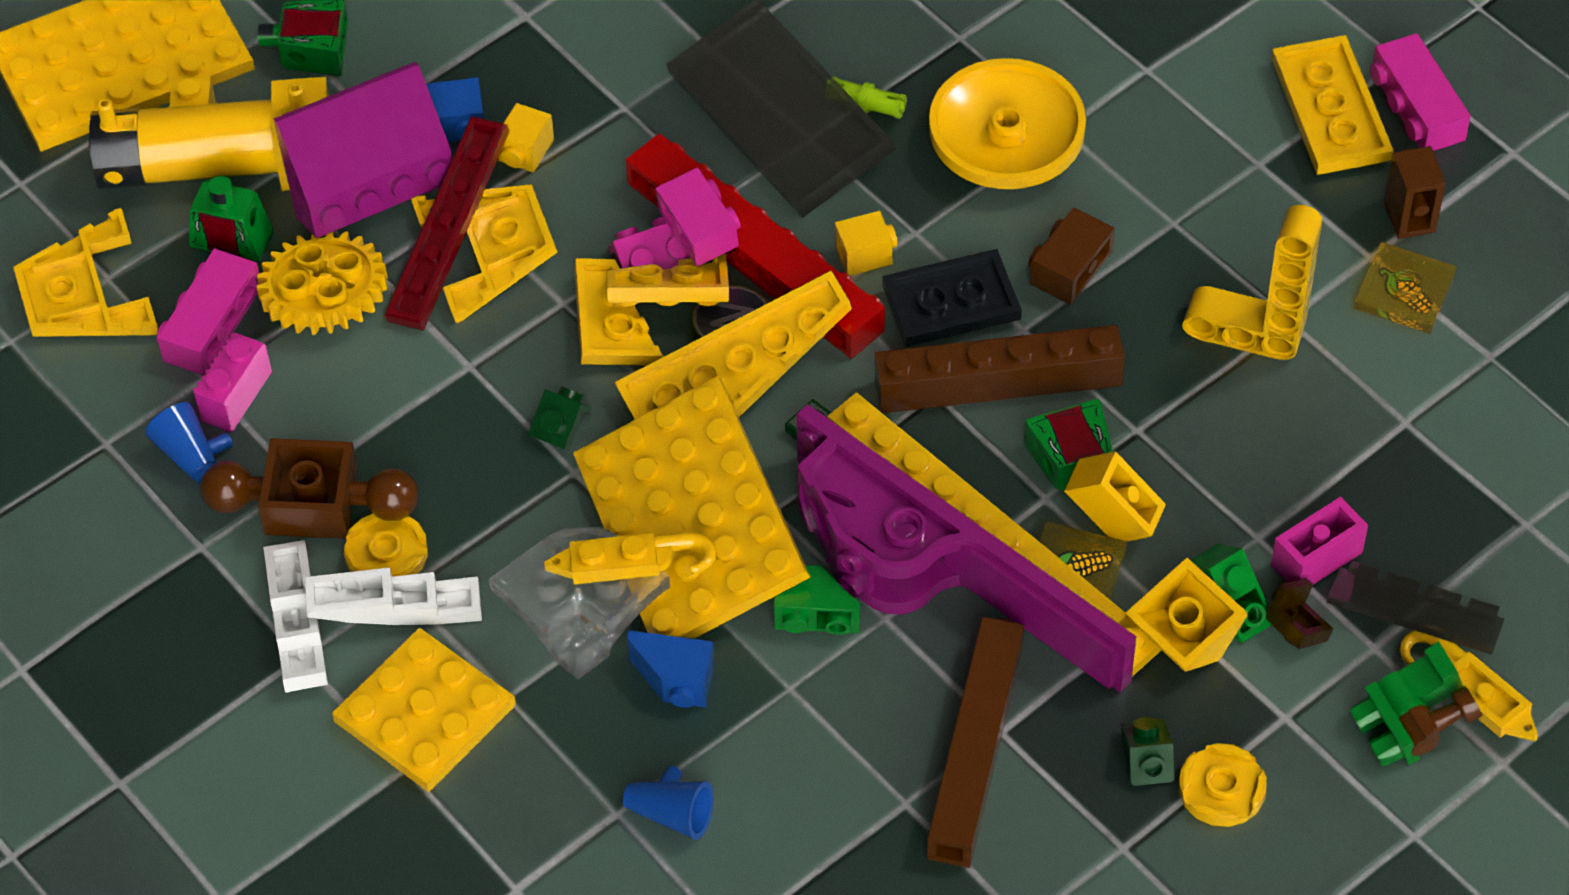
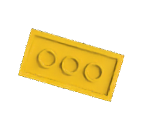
M1346 35L1272 49L1271 60L1317 175L1391 161L1394 150Z

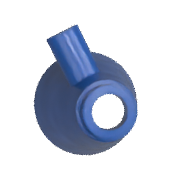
M189 402L177 403L166 408L155 416L145 429L146 437L191 479L196 480L199 485L204 472L212 464L216 463L213 455L230 449L233 446L231 437L227 433L207 440L193 405Z
M668 766L658 782H638L627 785L623 796V805L626 809H631L632 812L694 840L700 839L706 832L714 805V793L710 782L680 781L682 778L681 770L675 766Z

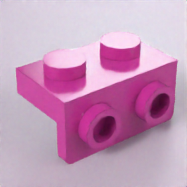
M664 217L653 220V228L639 232L637 226L616 233V240L608 246L610 254H615L620 269L648 264L658 265L663 270L671 269L678 265V260L689 259L690 256Z

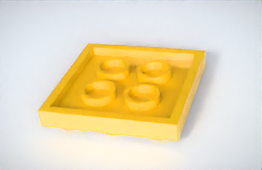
M419 627L332 712L333 721L427 792H430L516 706L514 695Z

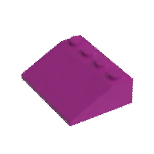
M416 62L273 119L296 218L315 238L324 236L440 187L452 161L450 146L419 64Z

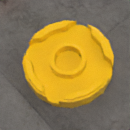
M372 513L361 518L349 529L344 545L346 565L350 572L390 568L392 577L418 574L423 569L428 557L426 534L420 524L410 516L399 521H385Z
M1215 743L1206 746L1205 750H1201L1198 753L1195 751L1187 757L1180 770L1179 795L1184 807L1196 819L1212 826L1231 827L1245 823L1258 813L1265 800L1267 777L1264 770H1261V767L1256 763L1257 759L1249 751L1231 744Z

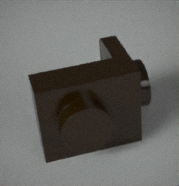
M1307 578L1281 584L1274 591L1271 598L1272 603L1266 614V620L1284 635L1287 642L1298 649L1328 642L1334 629L1305 603L1313 587V583Z

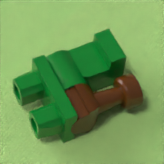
M1439 641L1424 650L1425 656L1401 670L1386 675L1378 683L1374 681L1365 686L1368 697L1362 699L1349 709L1362 734L1381 723L1388 730L1386 733L1369 741V745L1382 767L1396 762L1403 757L1408 765H1411L1420 760L1419 755L1425 754L1430 750L1432 752L1437 747L1440 739L1439 733L1461 718L1465 722L1471 723L1483 716L1466 686H1463L1458 671ZM1449 697L1453 700L1452 703L1432 712L1429 710V708Z

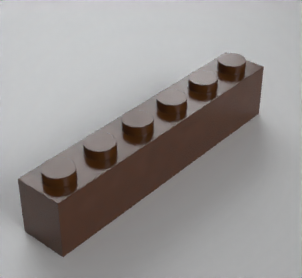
M1118 325L875 352V385L881 413L1122 386L1125 355Z

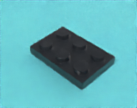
M997 249L882 276V286L905 347L1021 320V306Z

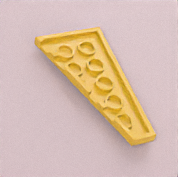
M829 271L616 381L615 385L635 420L718 376L727 390L738 417H740L852 309L850 301L833 272Z

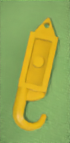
M686 532L654 536V533L570 541V547L544 561V567L548 572L573 579L574 585L658 576L659 572L666 570L670 566L673 559V551L698 549L703 552L704 557L699 563L689 566L688 571L693 574L702 572L712 565L715 561L716 550L710 539L699 533Z
M1430 628L1413 630L1403 638L1399 652L1402 660L1407 665L1415 662L1410 654V650L1415 644L1427 643L1432 646L1438 641L1440 642L1458 671L1463 686H1466L1483 715L1478 720L1497 736L1502 738L1506 734L1537 741L1538 733L1531 715L1532 703L1470 651L1466 653L1445 634Z

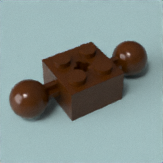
M270 438L264 477L251 476L249 471L240 463L224 460L212 464L204 472L200 481V493L204 502L211 509L219 513H234L243 509L250 500H259L258 509L264 534L273 536L346 539L353 505L368 506L370 511L382 520L399 521L414 511L419 499V490L415 480L401 469H383L374 474L369 482L357 481L358 466L353 442Z

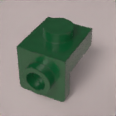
M560 386L558 394L545 389L528 435L569 451L583 412L590 414L592 407L581 403L583 394L562 386Z
M1142 717L1134 722L1121 723L1122 741L1129 758L1131 784L1139 786L1172 782L1174 780L1173 742L1165 720Z

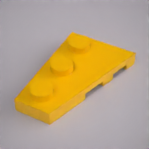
M726 253L712 259L711 263H705L698 267L689 258L678 260V265L671 269L663 270L658 265L648 264L607 270V303L633 306L639 302H656L662 306H673L679 302H697L703 306H713L719 302H729Z
M576 258L574 275L581 364L647 366L661 359L663 355L658 345L654 346L648 333L649 327L644 317H640L635 305L621 306L617 303H607V270L620 269L616 260Z

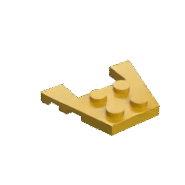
M532 184L484 190L467 230L481 273L443 287L455 322L459 323L558 253ZM425 195L411 199L421 228H423L435 200H427Z
M122 208L108 213L109 219L95 227L90 223L79 229V236L60 246L56 242L13 266L33 337L156 335L158 333L149 297L107 307L92 258V254L132 244Z

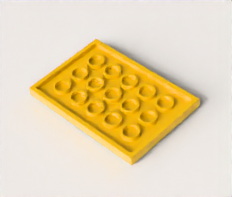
M84 0L0 32V75L40 152L89 134L91 112L98 111L97 102L101 99H110L114 109L138 107L140 109H151L170 102L172 77L211 76L212 85H216L255 70L253 58L220 0Z
M718 376L573 452L608 537L654 533V536L691 532L708 537L714 544L716 550L715 561L702 572L692 574L688 571V568L702 560L704 557L703 552L698 549L673 551V559L670 566L666 570L659 572L658 576L625 579L647 633L695 639L811 578L727 390Z

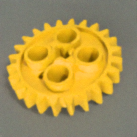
M347 231L342 233L339 238H334L333 232L326 234L323 238H315L311 234V240L307 241L298 235L296 236V245L292 246L284 242L282 243L283 253L272 251L270 253L272 262H262L263 272L257 274L259 283L257 291L263 311L269 312L272 322L280 320L283 329L294 324L297 334L301 333L305 327H310L312 335H316L320 327H325L327 332L332 334L334 325L340 324L342 328L347 330L349 329L348 320L354 319L360 323L363 322L362 311L374 313V302H383L382 292L388 290L386 281L388 276L381 252H375L373 243L364 245L362 236H358L350 241Z

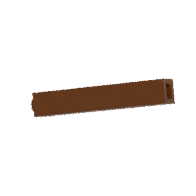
M982 617L928 835V860L971 868L1023 650L1025 625L1014 623L1006 618L991 619Z

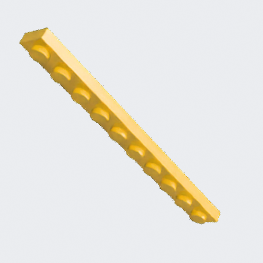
M857 392L827 416L829 420L1137 636L1132 677L1161 651L1154 642L1126 617V612Z

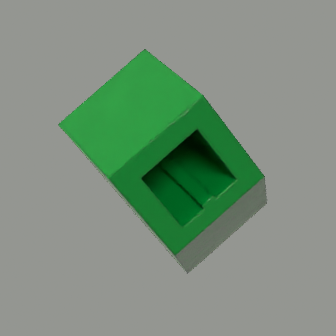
M1217 543L1191 559L1199 569L1247 612L1248 616L1234 637L1237 642L1243 643L1272 625L1266 620L1269 606L1243 548Z
M805 565L811 578L775 596V630H786L791 633L819 631L834 635L860 633V603L821 566Z

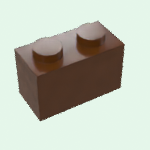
M1431 146L1417 149L1409 148L1401 152L1392 153L1384 206L1398 239L1436 232L1446 181Z
M1073 207L1064 220L1060 218L1056 221L1046 243L1043 246L1038 245L1033 250L1028 265L1031 267L1030 284L1072 305L1112 254L1115 228Z

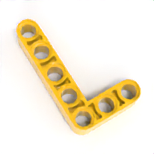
M1299 204L1287 209L1275 245L1267 301L1214 287H1198L1192 293L1182 323L1184 331L1198 340L1274 359L1288 360L1295 357L1307 321L1323 222L1320 213L1312 207Z

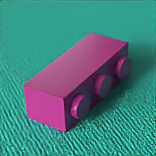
M1418 33L1375 46L1373 63L1370 65L1371 78L1385 92L1392 112L1398 113L1404 122L1409 139L1416 141L1419 148L1431 146L1433 151L1466 141L1471 115Z
M214 248L207 261H203L198 266L195 279L189 289L180 294L176 303V309L169 320L164 321L159 327L157 343H159L163 362L203 376L206 375L205 370L210 369L209 364L214 363L213 358L218 357L217 352L222 351L221 346L226 345L225 340L230 339L229 334L234 333L258 294L257 285L259 283L257 274L259 270L256 262Z

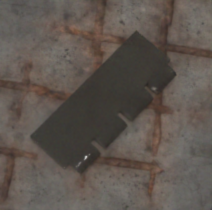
M1351 561L1349 570L1339 569L1326 603L1481 652L1493 654L1505 620L1497 616L1500 606L1475 598H1470L1468 607L1460 605L1462 594L1429 585L1427 593L1424 594L1419 592L1422 582L1388 572L1386 580L1382 581L1378 579L1381 569L1356 561Z

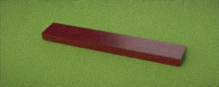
M470 117L384 316L387 322L425 330L510 132L507 124Z

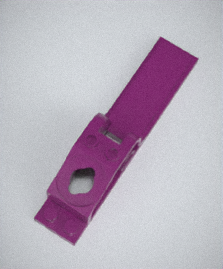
M808 404L796 414L797 457L799 463V514L809 533L814 532L828 557L826 563L835 580L854 598L858 597L867 605L880 612L906 614L920 609L936 594L945 589L967 587L1017 624L1025 625V630L1106 688L1110 689L1113 687L1121 693L1131 683L1137 636Z

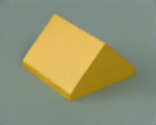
M1189 558L1182 561L1125 613L1126 617L1185 672L1220 661L1248 616L1247 612Z

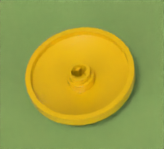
M1011 58L991 59L967 66L944 82L937 91L930 108L929 133L931 143L938 157L958 176L985 187L1021 189L1045 183L1064 172L1075 161L1085 139L1086 113L1084 104L1076 89L1056 71L1027 60Z

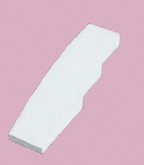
M301 540L263 547L285 692L328 685L319 622L316 618H308L306 611L305 577L311 576L306 542Z
M390 568L305 577L308 618L384 625H432L482 621L478 576L436 581L434 572L392 577Z

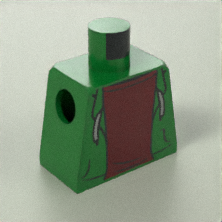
M300 0L286 2L282 5L280 24H259L258 44L260 47H278L281 64L286 69L342 76L349 22L345 0Z
M216 176L210 181L202 182L190 208L189 246L211 252L215 248L247 260L260 262L273 235V228L258 194L250 189L232 186L231 180L226 176Z
M1099 398L1025 419L1024 445L1055 489L1064 490L1079 459L1113 452Z

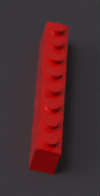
M658 133L625 159L627 184L657 208L659 206L656 187L697 167L706 180L712 179L720 191L722 198L720 201L725 208L732 207L741 226L737 229L739 246L726 252L727 263L773 299H777L832 271L849 299L852 309L823 338L848 358L853 359L885 332V307L875 295L867 294L855 285L848 274L839 272L829 265L818 251L810 250L798 241L791 230L776 224L761 207H754L741 196L734 186L726 185L714 176L707 165L698 163L687 155L678 143L670 142Z

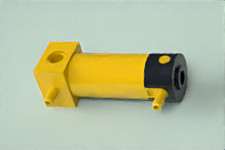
M326 77L271 81V99L151 109H140L139 107L114 109L110 99H101L97 102L98 111L91 112L89 125V152L97 187L99 189L146 186L148 183L211 179L216 176L236 177L278 173L282 191H289L273 119L328 97Z

